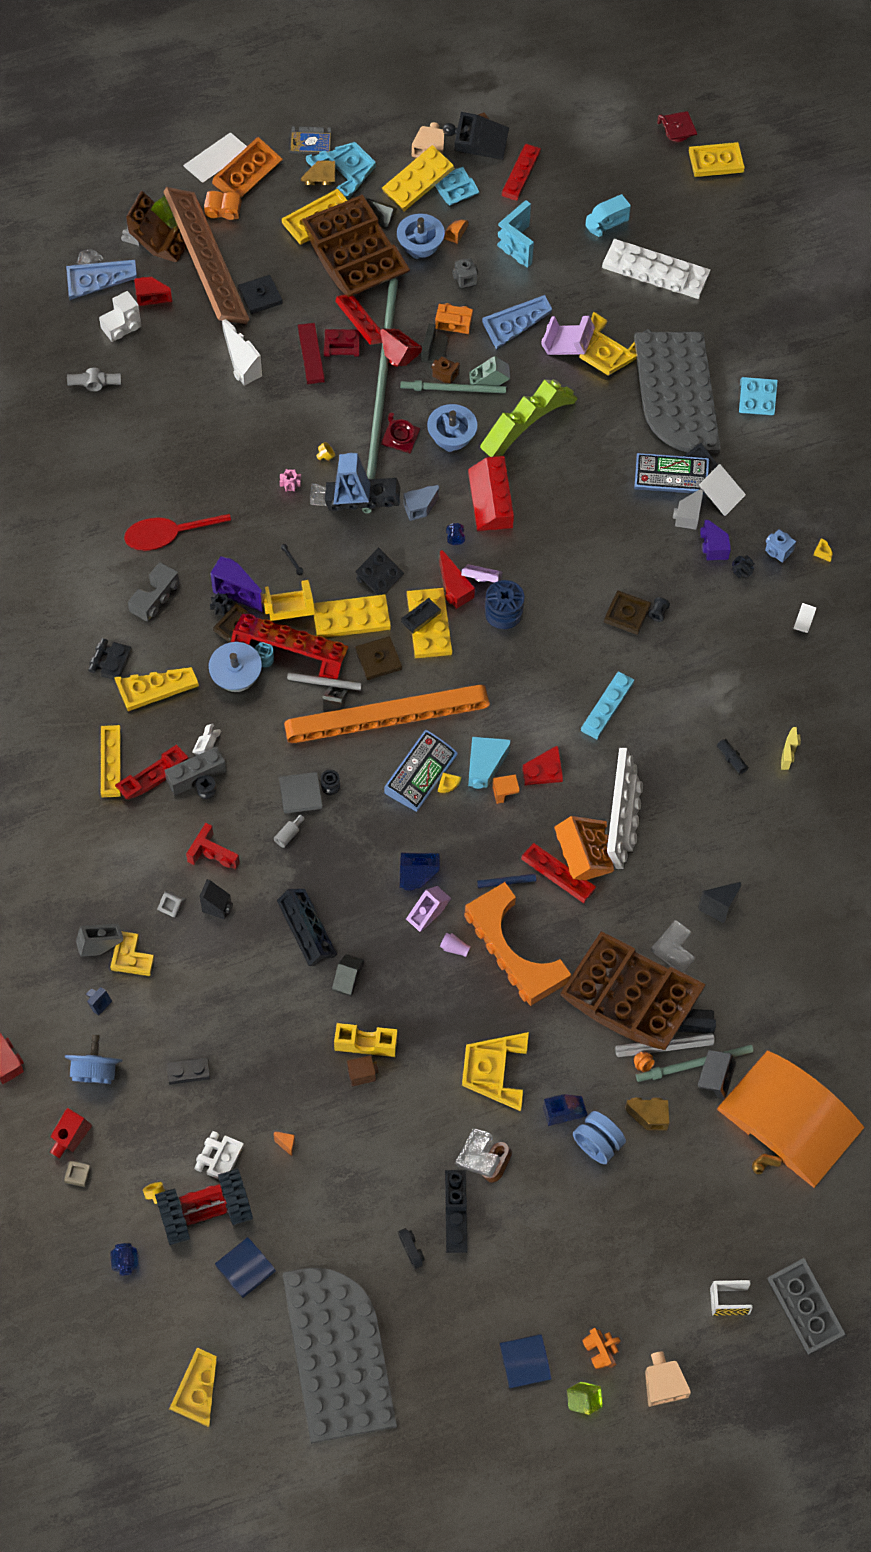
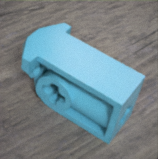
M622 194L598 204L593 209L592 214L587 215V229L598 237L602 236L603 231L629 220L631 205Z

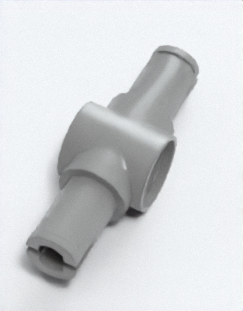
M89 368L83 374H67L68 386L84 385L90 391H99L105 385H121L120 373L104 374L98 368Z

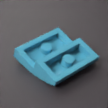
M464 167L453 170L435 185L449 206L479 194L477 186L472 178L469 179Z

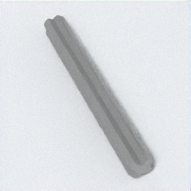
M712 1033L677 1037L672 1039L666 1050L653 1048L641 1043L617 1045L615 1052L617 1057L636 1055L641 1051L656 1053L709 1046L714 1044L715 1038Z

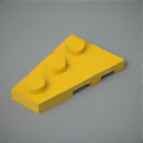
M197 1348L169 1409L209 1427L217 1356Z

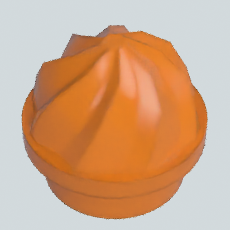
M641 1051L635 1055L634 1064L637 1070L647 1072L654 1066L655 1061L650 1053Z

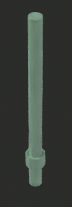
M415 380V382L401 381L400 388L414 389V391L425 389L506 393V386L422 382V380Z
M752 1045L724 1051V1053H730L733 1057L753 1053ZM707 1056L662 1068L659 1066L651 1068L650 1071L636 1074L637 1082L649 1079L657 1080L661 1079L664 1075L703 1066Z

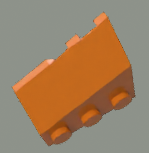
M570 816L554 827L573 879L588 880L614 871L613 863L607 853V842L609 839V835L605 834L607 821Z

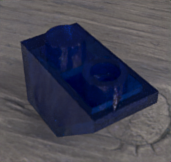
M562 1094L546 1098L543 1101V1111L548 1126L588 1116L582 1096Z

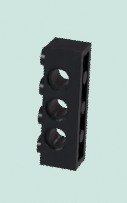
M397 477L369 479V502L334 504L336 482H326L325 503L329 511L399 506L401 487Z

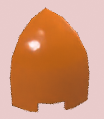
M462 219L451 223L445 231L444 239L458 244L469 225L468 221Z

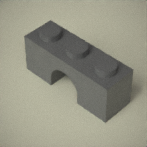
M160 562L149 575L150 584L156 589L152 592H143L138 589L128 601L129 612L147 622L157 614L158 608L168 600L169 594L172 590L177 589L180 582L178 572Z
M215 747L164 771L166 781L175 796L191 789L192 782L201 776L208 775L215 778L226 773V764L220 751Z

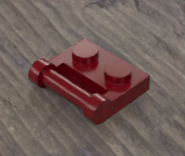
M325 329L324 357H330V355H354V357H359V330Z

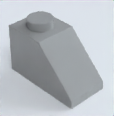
M698 490L679 501V506L674 508L673 519H676V527L697 529L703 490Z

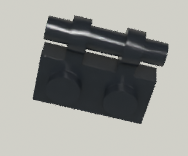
M102 638L95 648L96 653L89 662L90 667L88 671L95 673L98 668L101 669V677L115 680L114 677H121L132 649L131 646L113 642L111 648L107 647L108 640ZM103 655H107L105 662L101 661Z

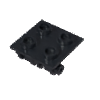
M379 547L355 571L357 573V581L360 583L365 582L377 595H384L404 574Z

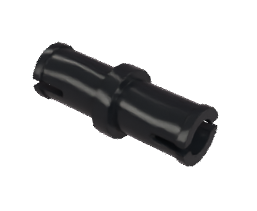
M722 739L717 744V747L725 755V760L732 764L739 775L745 773L749 767L740 757L738 750H734L727 739Z

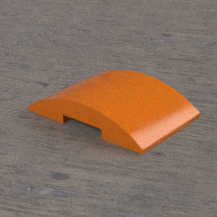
M768 1050L717 1108L719 1112L748 1135L752 1134L781 1157V1162L813 1188L816 1187L864 1129V1126L856 1116L820 1082L793 1063Z

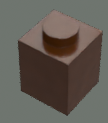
M371 1056L347 1061V1069L352 1087L376 1081V1074L379 1071L377 1063L372 1062Z

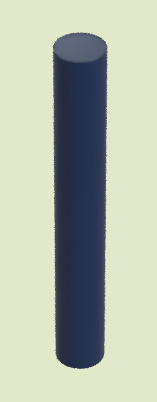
M536 874L477 880L478 888L499 886L504 882L507 885L535 882Z

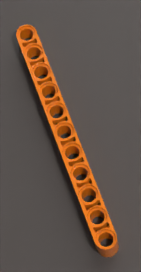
M475 685L292 718L285 721L284 726L287 741L289 743H299L487 708L490 702L486 687L484 685Z

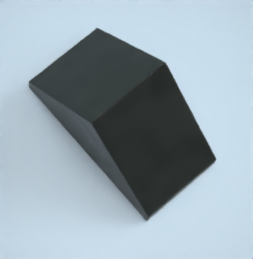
M329 686L323 695V712L344 709L348 689Z
M345 954L338 963L332 990L351 996L364 960Z

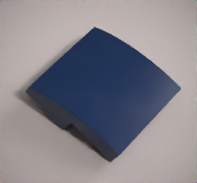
M248 1237L215 1263L217 1269L226 1277L242 1298L276 1272L272 1264Z
M542 1334L499 1343L509 1388L552 1379Z

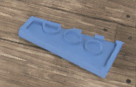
M135 260L66 266L70 300L137 278Z
M543 295L482 318V323L497 350L552 312V308L546 296Z

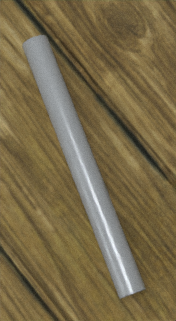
M288 673L287 677L291 681L362 690V683L295 673Z

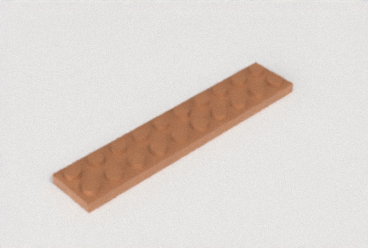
M166 187L164 190L165 197L218 320L223 321L226 319L229 322L247 324L250 319L195 192Z

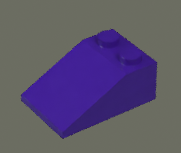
M220 556L210 573L213 593H227L228 599L263 612L262 590L237 562L231 558Z

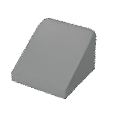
M165 891L157 910L175 918L184 904L185 898L171 891Z

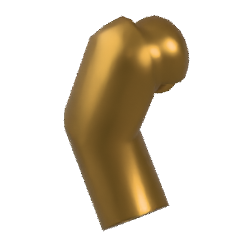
M762 1154L753 1161L752 1169L755 1174H762L765 1170L764 1168L768 1165L780 1167L781 1157Z

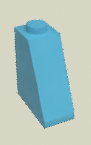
M472 737L468 786L477 789L489 786L509 753L510 740Z

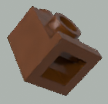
M441 357L439 360L435 359L431 366L433 369L432 377L444 383L452 384L459 375L460 363H454L444 357Z

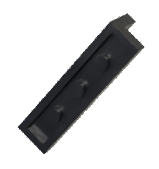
M288 889L277 899V902L308 966H315L322 958H334L337 953L306 890ZM297 895L301 896L303 902L298 899ZM313 928L318 931L319 935L314 932ZM321 944L326 947L327 952H324Z

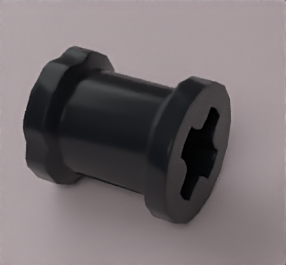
M662 597L655 598L654 607L648 613L649 617L654 621L662 622L665 618L666 609L670 607L669 601Z

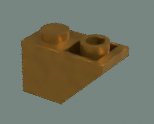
M317 161L301 177V181H305V185H315V182H322V185H332V182H335V161Z
M638 1097L627 1100L626 1112L646 1130L668 1129V1100H663L662 1098L642 1100V1098Z

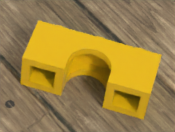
M337 1023L334 1039L335 1051L395 1057L397 1029L377 1027L375 1032H364L359 1030L357 1025Z

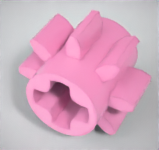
M286 469L284 474H280V487L284 486L286 492L295 491L297 486L301 487V474H296L295 469Z

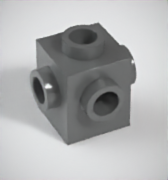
M472 258L455 261V269L452 272L460 288L477 285L478 267L476 264H473Z

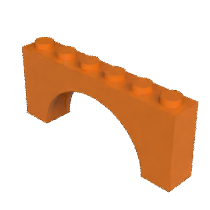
M504 882L466 904L464 916L469 924L472 923L476 928L477 936L480 939H484L489 953L496 956L498 959L497 964L501 970L505 969L510 983L513 986H517L524 1002L527 1001L531 1006L565 986L571 978V973L561 959L552 963H533L519 957L507 945L502 934L501 922L507 911L515 905L516 897Z

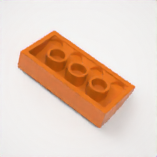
M257 137L214 176L212 184L223 193H237L242 198L283 159Z

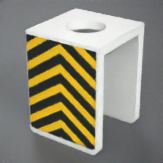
M750 1280L713 1281L710 1288L712 1316L749 1315L753 1309L752 1305H718L717 1291H747L751 1284Z

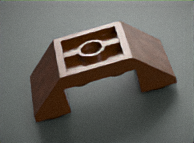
M141 191L126 216L129 233L153 256L177 262L186 247L179 227L176 226L171 229L151 210L155 202L145 192Z

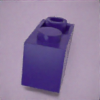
M705 520L704 526L700 528L701 538H704V543L702 544L703 554L706 553L707 560H728L731 551L729 534L710 520Z

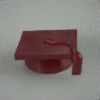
M688 111L664 116L662 114L658 115L657 123H663L666 136L670 140L681 142L690 136L697 135Z
M390 412L388 415L390 423L381 445L411 454L421 428L413 426L407 420H394V413Z

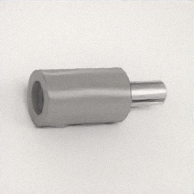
M299 815L293 822L288 821L273 838L274 841L284 848L299 832L298 826L303 822L304 817Z

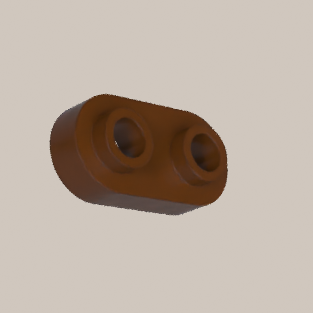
M498 1142L493 1145L484 1162L481 1174L488 1182L498 1181L503 1176L511 1159L512 1150L506 1143Z

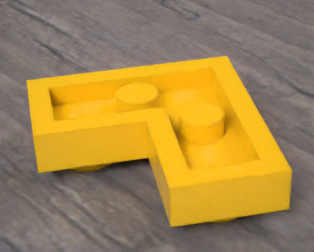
M121 931L123 942L115 946L111 970L151 976L154 955L137 953L136 948L139 935Z

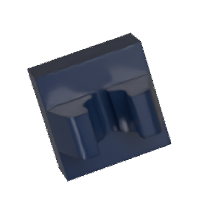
M102 987L97 991L91 988L86 993V996L89 997L87 1003L98 1016L112 1002L107 991Z

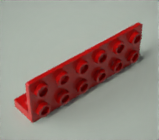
M251 614L241 615L233 630L231 642H242L248 645L251 644V639L322 660L319 677L338 680L341 665L349 647L342 642L327 640L325 637L314 636L306 631L292 629L287 625H279L267 619L256 618Z

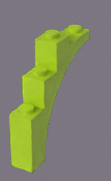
M554 379L544 380L533 396H523L513 412L502 413L480 445V448L490 457L502 456L517 437L536 420L558 407L574 404L578 398L573 395L574 391L572 389L561 387L558 381Z

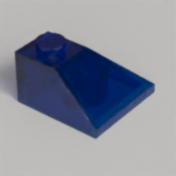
M401 853L400 888L408 891L421 888L439 871L440 853Z

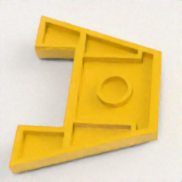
M593 312L591 320L595 329L586 353L580 354L579 358L609 376L637 359L635 341L627 349L602 334L601 331L606 326L607 320Z
M529 1032L467 1044L462 1086L521 1111L523 1090L503 1088L506 1052L527 1053Z

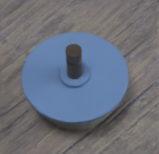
M230 642L220 646L214 651L209 661V673L213 681L231 692H240L251 687L259 677L262 667L258 652L252 646L242 642Z

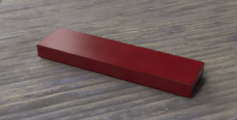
M315 323L298 324L307 384L325 382Z

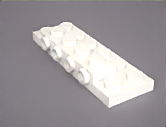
M617 239L613 240L602 265L604 269L699 299L710 274V269Z
M619 748L607 853L616 869H624V862H627L628 858L627 852H633V848L637 843L635 830L639 826L637 813L641 809L639 796L643 792V783L637 776V765L634 764L633 756L629 754L627 748Z

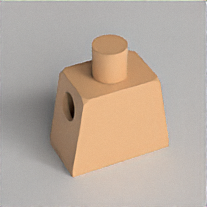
M433 122L430 124V127L422 126L412 143V157H419L432 145L443 155L444 133L443 129H439V124Z
M663 1351L651 1354L653 1366L647 1367L645 1371L649 1407L689 1398L691 1391L677 1361L666 1362Z

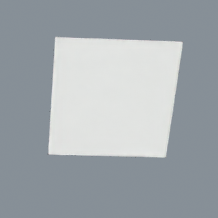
M721 464L699 484L724 516L746 495Z

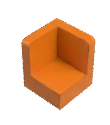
M516 774L493 778L492 787L496 804L504 803L505 795L519 793Z

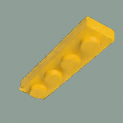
M120 725L101 726V797H121V792L115 787V784L121 781Z

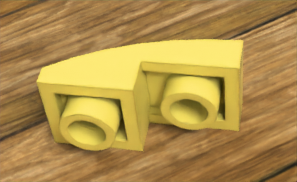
M793 727L787 737L782 753L781 770H789L791 763L794 762L796 748L800 746L801 738L800 734H797V727Z

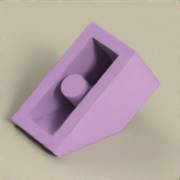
M438 886L426 889L406 920L421 932L442 913L451 898Z

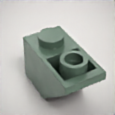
M496 356L492 357L469 372L470 385L499 386L510 379L509 364Z

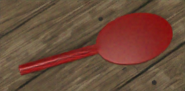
M230 514L179 525L166 518H148L130 526L125 532L124 540L129 547L136 550H155L170 544L180 531L231 521Z

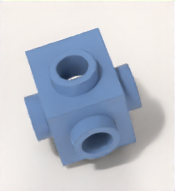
M778 529L775 534L771 533L766 539L765 551L771 557H775L783 563L794 551L796 541L787 533Z

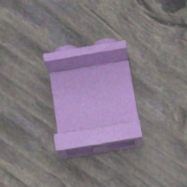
M555 316L551 317L546 333L542 338V347L547 355L585 354L595 329L590 316H583L580 325L559 326Z

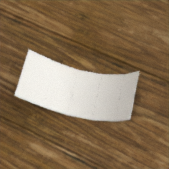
M802 603L793 629L808 633L816 607Z

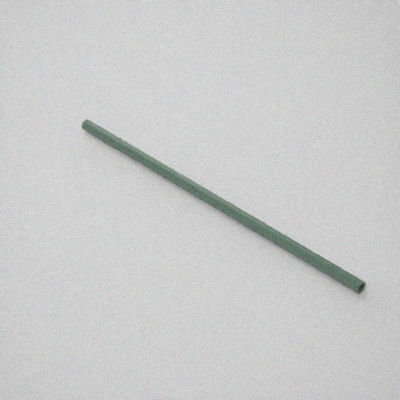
M396 278L389 281L385 329H393L398 286ZM383 343L367 467L368 479H375L389 364V359L384 354ZM369 508L362 509L364 513H371L372 510Z

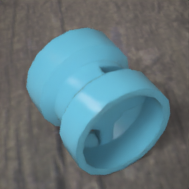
M264 642L257 644L255 650L261 658L262 667H269L274 662L272 645Z

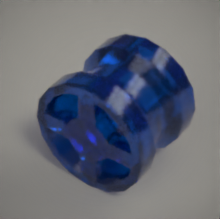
M453 523L446 527V533L448 534L447 542L450 545H460L465 542L464 526L462 524Z

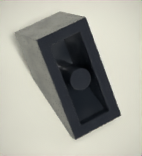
M207 879L199 896L202 912L225 919L226 914H230L233 907L231 896L214 882Z

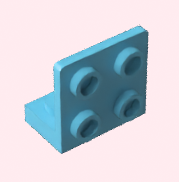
M742 377L740 379L739 413L774 415L778 380Z

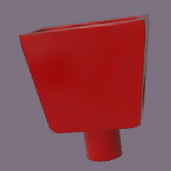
M67 1108L51 1134V1138L56 1143L50 1150V1153L60 1159L66 1149L74 1152L92 1127V1124Z

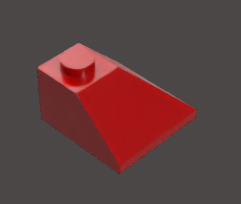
M381 329L384 354L392 365L396 367L406 366L421 353L422 346L401 330Z

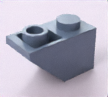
M438 485L403 493V504L410 521L428 516L439 498Z

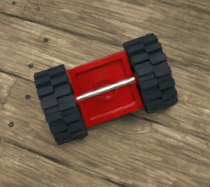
M238 1168L218 1174L220 1184L208 1186L196 1192H189L184 1196H180L179 1199L175 1188L155 1194L169 1245L190 1239L187 1230L188 1225L226 1214L227 1209L232 1225L253 1219Z

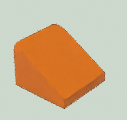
M274 1132V1141L292 1156L295 1136Z

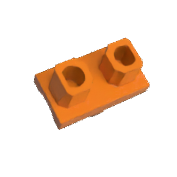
M593 1328L590 1330L591 1334L582 1341L587 1351L597 1347L600 1354L591 1358L594 1367L601 1369L616 1366L617 1364L609 1348H611L613 1355L617 1354L619 1350L616 1345L621 1342L620 1338H612L610 1332L604 1334L606 1342L600 1329Z

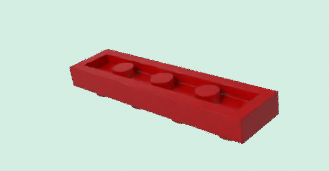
M525 143L503 188V197L518 201L541 153V148Z
M347 295L337 296L335 302L370 345L382 343L381 329L353 295L350 297Z
M535 843L522 855L521 859L582 903H585L596 889V886L587 880L573 879L568 866Z

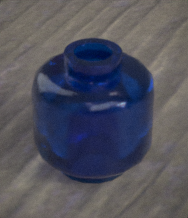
M131 1243L117 1244L110 1251L111 1268L113 1271L119 1272L120 1276L131 1275L132 1270L138 1268L137 1248L133 1247Z

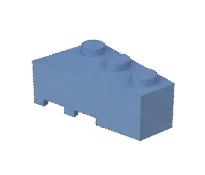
M358 453L340 454L335 483L334 504L369 502L370 482Z

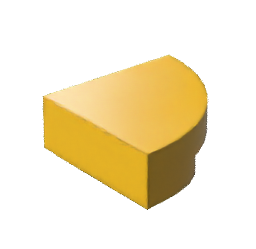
M821 538L814 556L831 562L833 552L828 542Z
M443 773L438 792L446 793L454 790L460 784L461 777Z

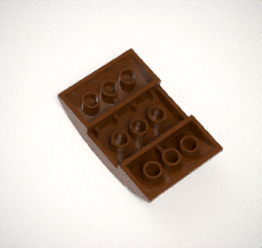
M363 194L302 219L311 244L325 270L337 287L348 297L410 272L408 265L394 244L391 245L379 226L378 218Z
M601 931L560 995L581 1012L612 1031L641 1044L666 1050L706 987V984L671 966L668 969L636 953L635 948Z

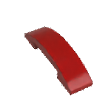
M176 744L161 754V759L134 777L132 775L127 776L115 784V787L127 800L135 798L165 781L164 770L188 760V756Z

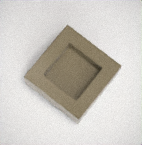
M70 1161L64 1182L85 1187L91 1169L90 1165Z

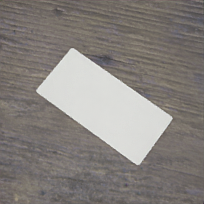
M229 133L183 166L201 182H205L222 170L247 146L232 133Z

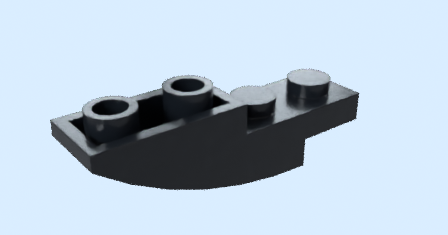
M445 1170L446 1253H467L466 1170Z

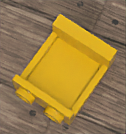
M309 580L301 581V591L270 595L269 587H265L263 604L265 614H269L271 621L315 614Z

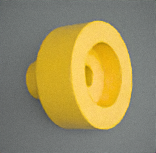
M327 442L318 446L319 453L316 456L319 460L325 458L327 461H330L335 457L334 450Z
M162 1182L152 1183L143 1189L145 1198L153 1199L154 1204H157L155 1194L165 1191Z

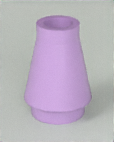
M446 933L440 945L444 949L443 951L466 957L471 947L453 933Z

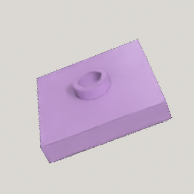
M468 564L462 569L461 575L475 578L477 581L496 582L501 580L503 572Z

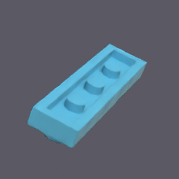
M618 671L581 727V731L598 739L634 684V679Z

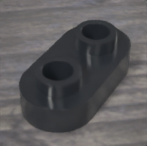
M406 1228L399 1230V1238L413 1268L418 1269L422 1267V1262L425 1261L421 1249L417 1250L414 1245L416 1239L412 1230L408 1231Z

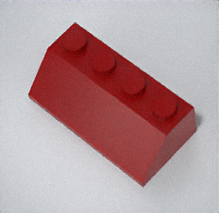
M486 457L468 469L477 531L513 528L514 514L505 457Z

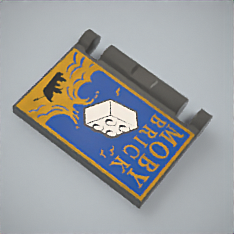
M292 126L290 153L319 154L321 151L329 152L332 127H328V133H325L324 127L299 126V132H296L295 126Z

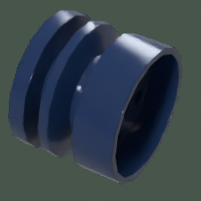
M509 580L496 581L490 585L486 592V620L498 629H510L518 625L523 617L525 598L523 589L517 583Z

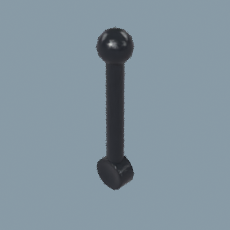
M282 544L281 550L285 551L295 566L296 574L302 575L303 568L298 566L288 551V546Z

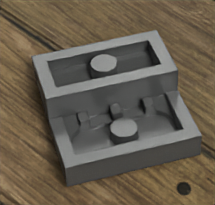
M317 772L279 777L284 814L322 809Z

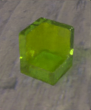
M165 195L158 199L151 208L164 223L174 216Z
M579 1382L567 1389L568 1405L571 1411L590 1415L603 1407L601 1386Z

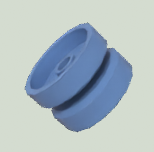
M592 1111L585 1119L586 1125H579L573 1132V1137L577 1144L591 1158L599 1163L607 1164L614 1156L613 1151H619L626 1143V1139L621 1130L609 1118L599 1112Z

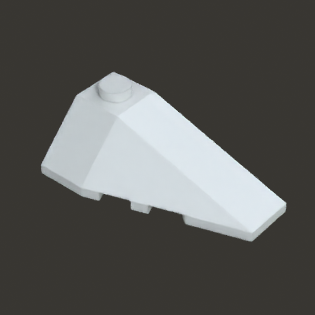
M223 320V332L234 368L233 373L238 381L240 380L245 386L262 377L261 355L249 340L245 342L244 336L241 333L237 334L235 327L228 320Z

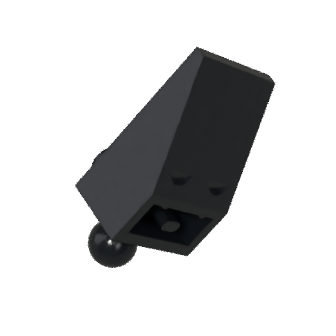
M461 112L458 128L452 123H446L443 126V133L448 137L456 134L454 151L503 160L509 127L477 114Z

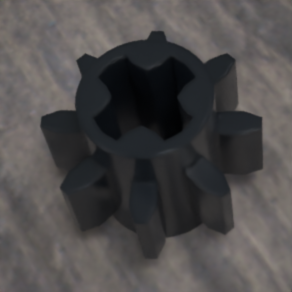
M748 555L745 557L738 556L732 562L733 568L731 570L738 578L741 576L746 578L753 573V565L755 563Z
M218 592L215 597H211L210 610H214L215 615L225 616L231 609L232 599H228L227 593L222 594Z

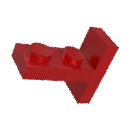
M205 823L186 853L187 862L195 865L203 853L209 859L214 858L220 861L225 867L236 869L240 863L239 855L211 842L210 839L214 834L213 827Z

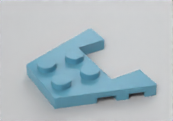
M356 142L335 147L333 151H321L319 155L312 156L311 154L306 156V162L310 166H313L317 161H335V168L347 179L337 189L347 200L376 167V162Z

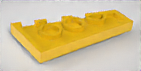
M192 667L167 670L166 673L151 672L150 675L143 676L138 674L130 675L128 678L114 677L127 711L199 686Z

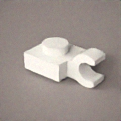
M213 724L207 725L203 736H199L192 752L196 756L214 748L213 745L221 730L218 729L212 732Z

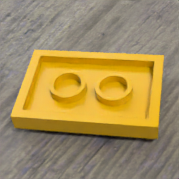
M738 142L689 147L694 177L744 172V164Z

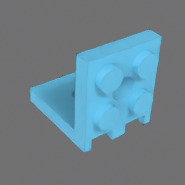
M525 200L498 223V226L502 229L498 232V237L501 241L497 243V246L504 250L506 254L515 258L518 263L528 268L532 264L534 242L522 234L529 227L531 203Z

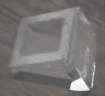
M87 249L79 252L77 263L79 265L99 263L103 260V257L93 249Z
M311 483L310 505L327 506L325 503V487Z

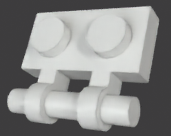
M212 1131L210 1137L204 1143L205 1147L202 1153L196 1159L197 1164L194 1169L202 1172L204 1166H209L207 1175L218 1179V1174L233 1170L244 1147V1143L228 1136H224L222 1142L217 1141L219 1134ZM216 1149L217 1152L214 1159L209 1158L212 1150Z

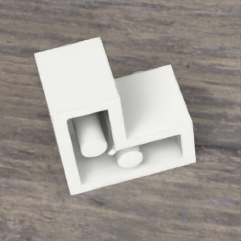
M128 291L112 298L114 310L99 317L101 329L111 342L141 327L139 306Z

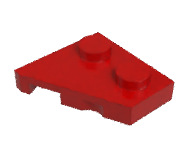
M558 746L522 765L524 785L563 781Z

